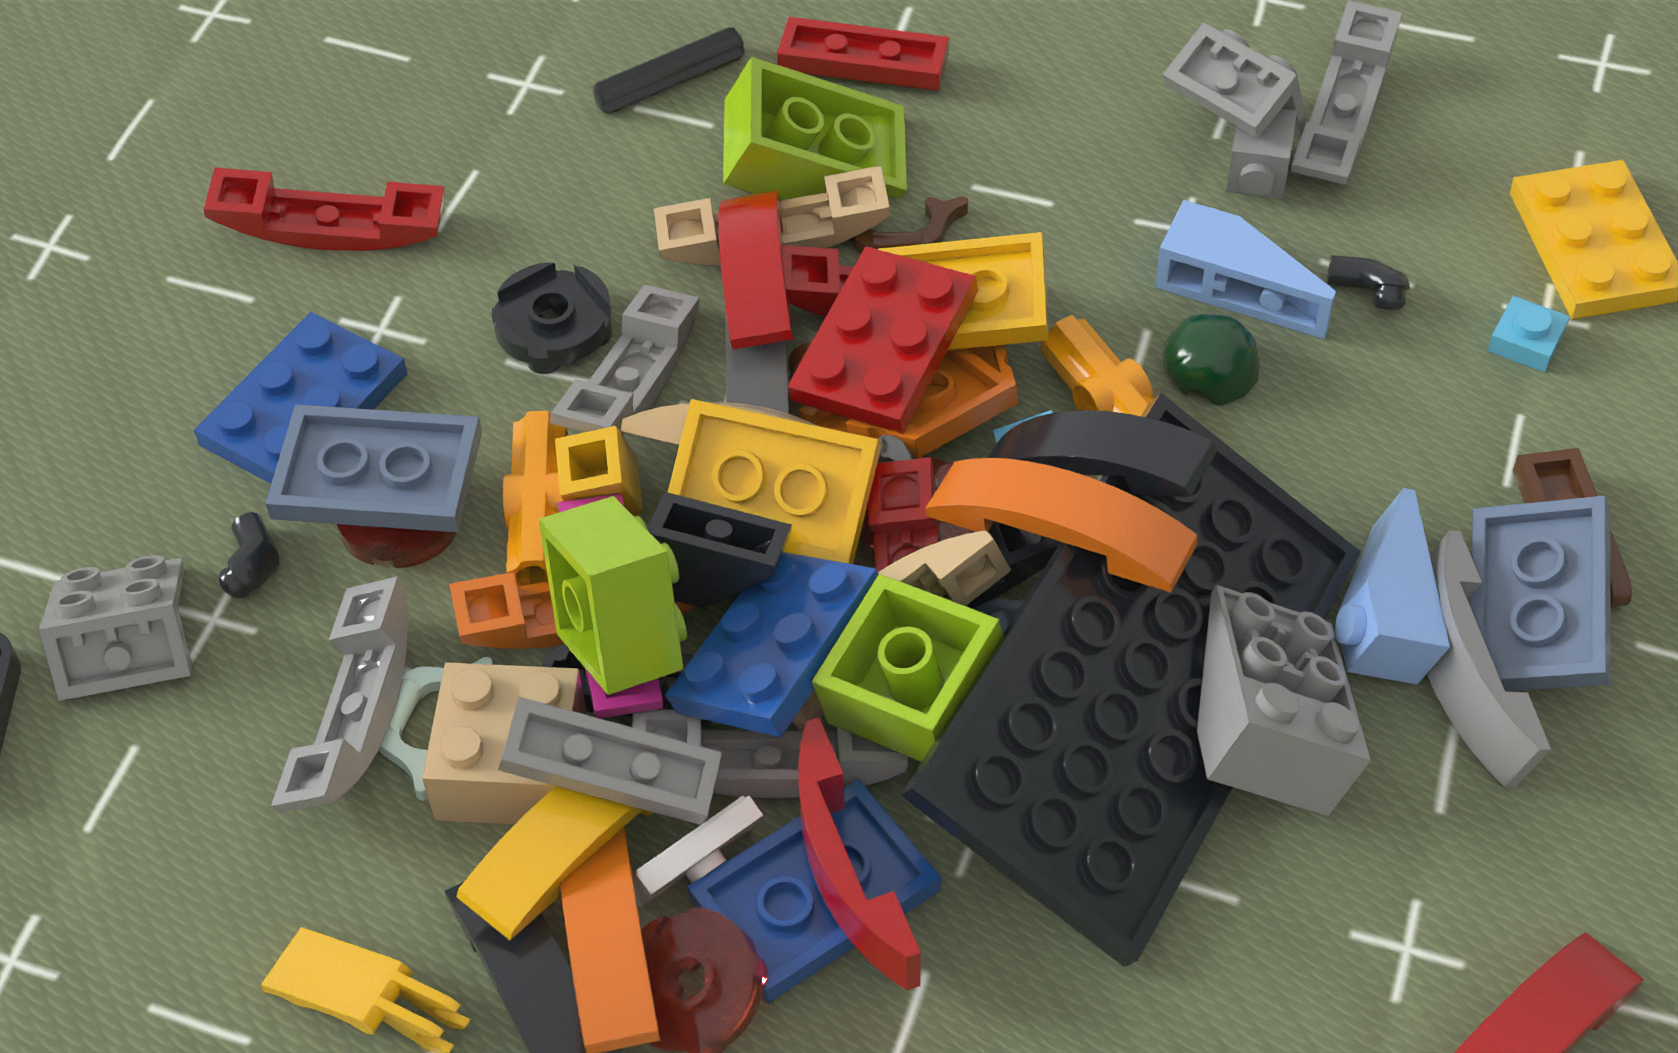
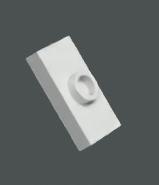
M743 795L636 870L632 877L638 905L640 907L644 906L685 876L693 883L724 864L727 860L721 851L750 831L763 816L751 797L747 796L745 798Z

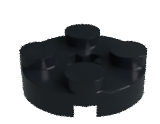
M555 262L539 263L519 270L506 279L497 292L499 300L495 307H492L494 331L500 346L513 358L526 362L531 371L539 374H549L558 370L560 366L577 362L589 356L599 347L607 344L612 337L610 296L603 281L592 271L574 265V273L567 270H556ZM548 309L555 314L565 312L562 316L555 319H543L542 312Z

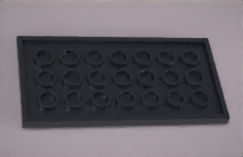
M1162 393L1147 405L1141 416L1195 432L1213 440L1218 449L1191 496L1134 495L1124 476L1103 475L1100 481L1151 504L1197 534L1198 544L1172 592L1108 573L1106 555L1061 542L1004 631L1001 640L901 794L904 799L1123 967L1139 960L1233 788L1207 779L1197 733L1212 590L1216 585L1240 593H1254L1270 603L1300 613L1311 612L1325 619L1361 553L1359 549Z

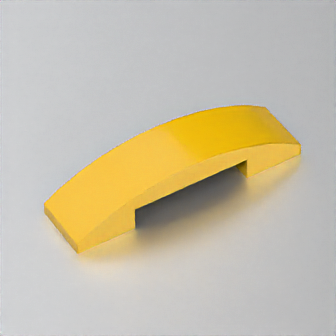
M555 786L490 850L460 886L457 898L511 940L558 898L560 883L639 813L648 818L654 812Z

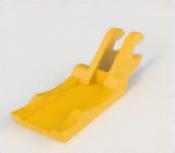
M303 927L299 929L261 984L262 990L265 993L282 997L296 1006L315 1009L334 1016L369 1035H373L381 1022L384 1021L421 1047L433 1053H450L454 1044L440 1038L444 1030L435 1023L394 1004L398 996H401L440 1023L453 1029L463 1030L471 1020L456 1013L461 1006L457 1001L412 979V970L402 962Z

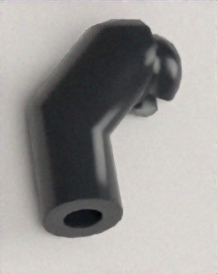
M1331 255L1327 284L1375 289L1373 303L1380 309L1400 310L1406 304L1405 291L1410 290L1406 274L1375 259Z
M254 512L240 515L232 523L231 529L240 548L229 558L228 567L224 568L219 574L221 588L233 598H244L250 593L251 589H259L279 565L278 551L261 516Z

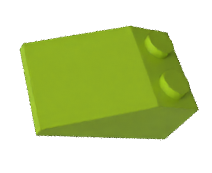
M750 58L725 98L724 185L754 194L779 190L781 200H788L826 193L824 176L881 166L887 197H903L907 191L905 114L903 105L758 58Z

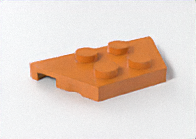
M1005 345L947 350L903 434L807 405L799 409L801 419L824 428L879 439L881 435H892L903 441L913 457L919 459L975 427L990 421L995 416L1019 404L1016 382L1012 369L1008 365Z

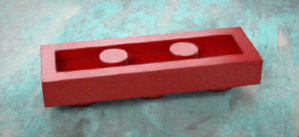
M788 17L777 51V65L805 74L939 91L949 55V37Z

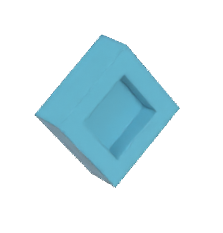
M1512 296L1492 334L1488 352L1546 372L1566 332L1570 316Z

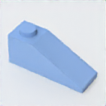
M1183 200L1160 246L1155 288L1325 339L1329 330L1336 291L1240 216Z
M1403 488L1373 525L1337 614L1335 635L1337 641L1342 646L1346 672L1418 684L1451 648L1415 490Z

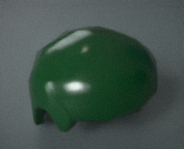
M1220 314L1191 316L1182 321L1165 342L1163 352L1164 368L1184 395H1187L1191 390H1197L1205 393L1213 404L1225 405L1246 396L1258 382L1259 358L1256 343L1252 334L1237 319Z

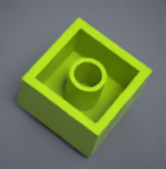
M614 496L538 519L557 635L606 694L610 695L684 670L680 642L686 640L687 630L682 613L674 603L672 584L678 582L679 570L675 556L668 544H660L648 532L643 519L638 515L633 516Z
M879 574L812 680L827 722L922 762L1001 640L1003 633L999 619Z

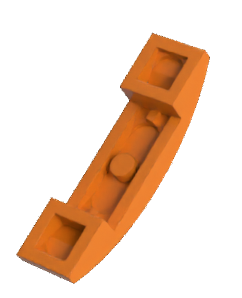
M976 458L955 461L926 506L927 517L975 532L985 530L988 532L994 521L1106 555L1108 573L1167 592H1172L1198 544L1197 534L1181 522L1125 491L1072 471L1022 460Z
M514 572L449 584L461 644L504 649L547 648L565 644L557 635L548 581L517 587ZM674 601L682 614L696 608L692 605Z
M625 826L560 883L571 967L586 1053H601L660 1041Z

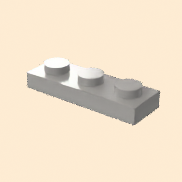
M519 697L498 770L702 825L708 816L722 752Z

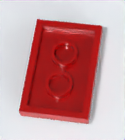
M865 246L787 386L791 401L903 434L979 291L976 276Z

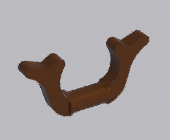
M961 196L946 201L934 197L926 198L925 215L930 220V223L925 228L918 229L917 232H877L876 230L868 229L850 239L854 248L862 253L865 246L882 249L940 243L943 241L948 227L958 218L968 214V198Z

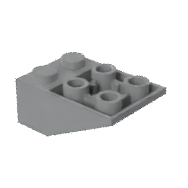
M1216 585L1211 593L1197 727L1207 779L1328 816L1371 762L1332 623L1311 612L1300 613L1270 603L1254 593H1240Z

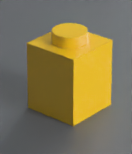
M617 426L555 439L560 496L564 501L622 493L624 507L632 515L643 514L638 458Z

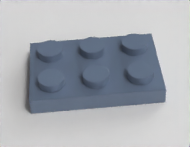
M295 404L265 503L270 519L459 532L482 436L480 419L478 416Z
M1606 496L1473 508L1472 559L1482 584L1470 597V607L1504 690L1521 691L1611 685L1610 506Z

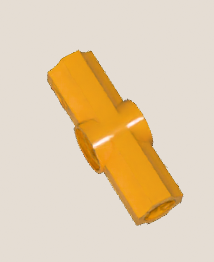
M1073 315L1065 317L1054 324L1049 332V341H1041V354L1072 390V397L1077 411H1110L1141 416L1147 405L1154 399L1151 383L1142 367L1130 358L1121 362L1085 319H1076Z
M529 411L524 418L513 422L511 474H505L503 479V509L505 524L508 530L506 569L507 573L514 572L517 587L548 581L538 519L559 513L558 502L564 501L560 496L555 439L568 436L567 427L551 424V413L549 411Z

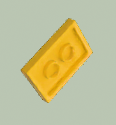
M1624 160L1513 178L1509 194L1571 320L1678 302V261Z
M1042 232L878 249L976 276L979 291L948 350L1049 341L1045 249Z
M691 399L668 493L792 524L791 535L784 549L785 553L853 564L882 443L875 438Z

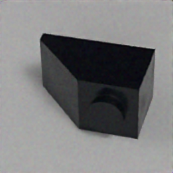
M664 492L647 529L660 544H668L675 556L679 570V580L672 584L674 601L705 608L773 577L791 535L792 524Z

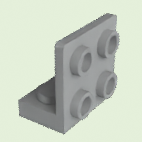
M1203 22L1162 74L1167 87L1256 138L1261 136L1282 108L1297 110L1294 134L1301 136L1303 133L1306 117L1296 70L1279 56L1270 55L1267 58L1251 49L1247 41L1232 30L1224 29L1220 32Z
M160 555L144 556L132 560L125 568L100 572L96 567H84L72 570L64 574L61 580L54 582L39 632L58 701L191 676L193 665L178 610L185 572L181 558L165 560Z

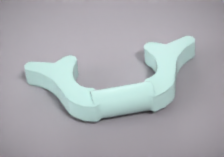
M483 657L472 664L493 665L491 658ZM416 667L403 674L395 711L388 731L379 748L383 756L401 767L410 776L414 783L416 797L422 801L428 799L422 780L428 750L417 749L402 741V731L419 700L433 691L440 690L444 670L442 667Z

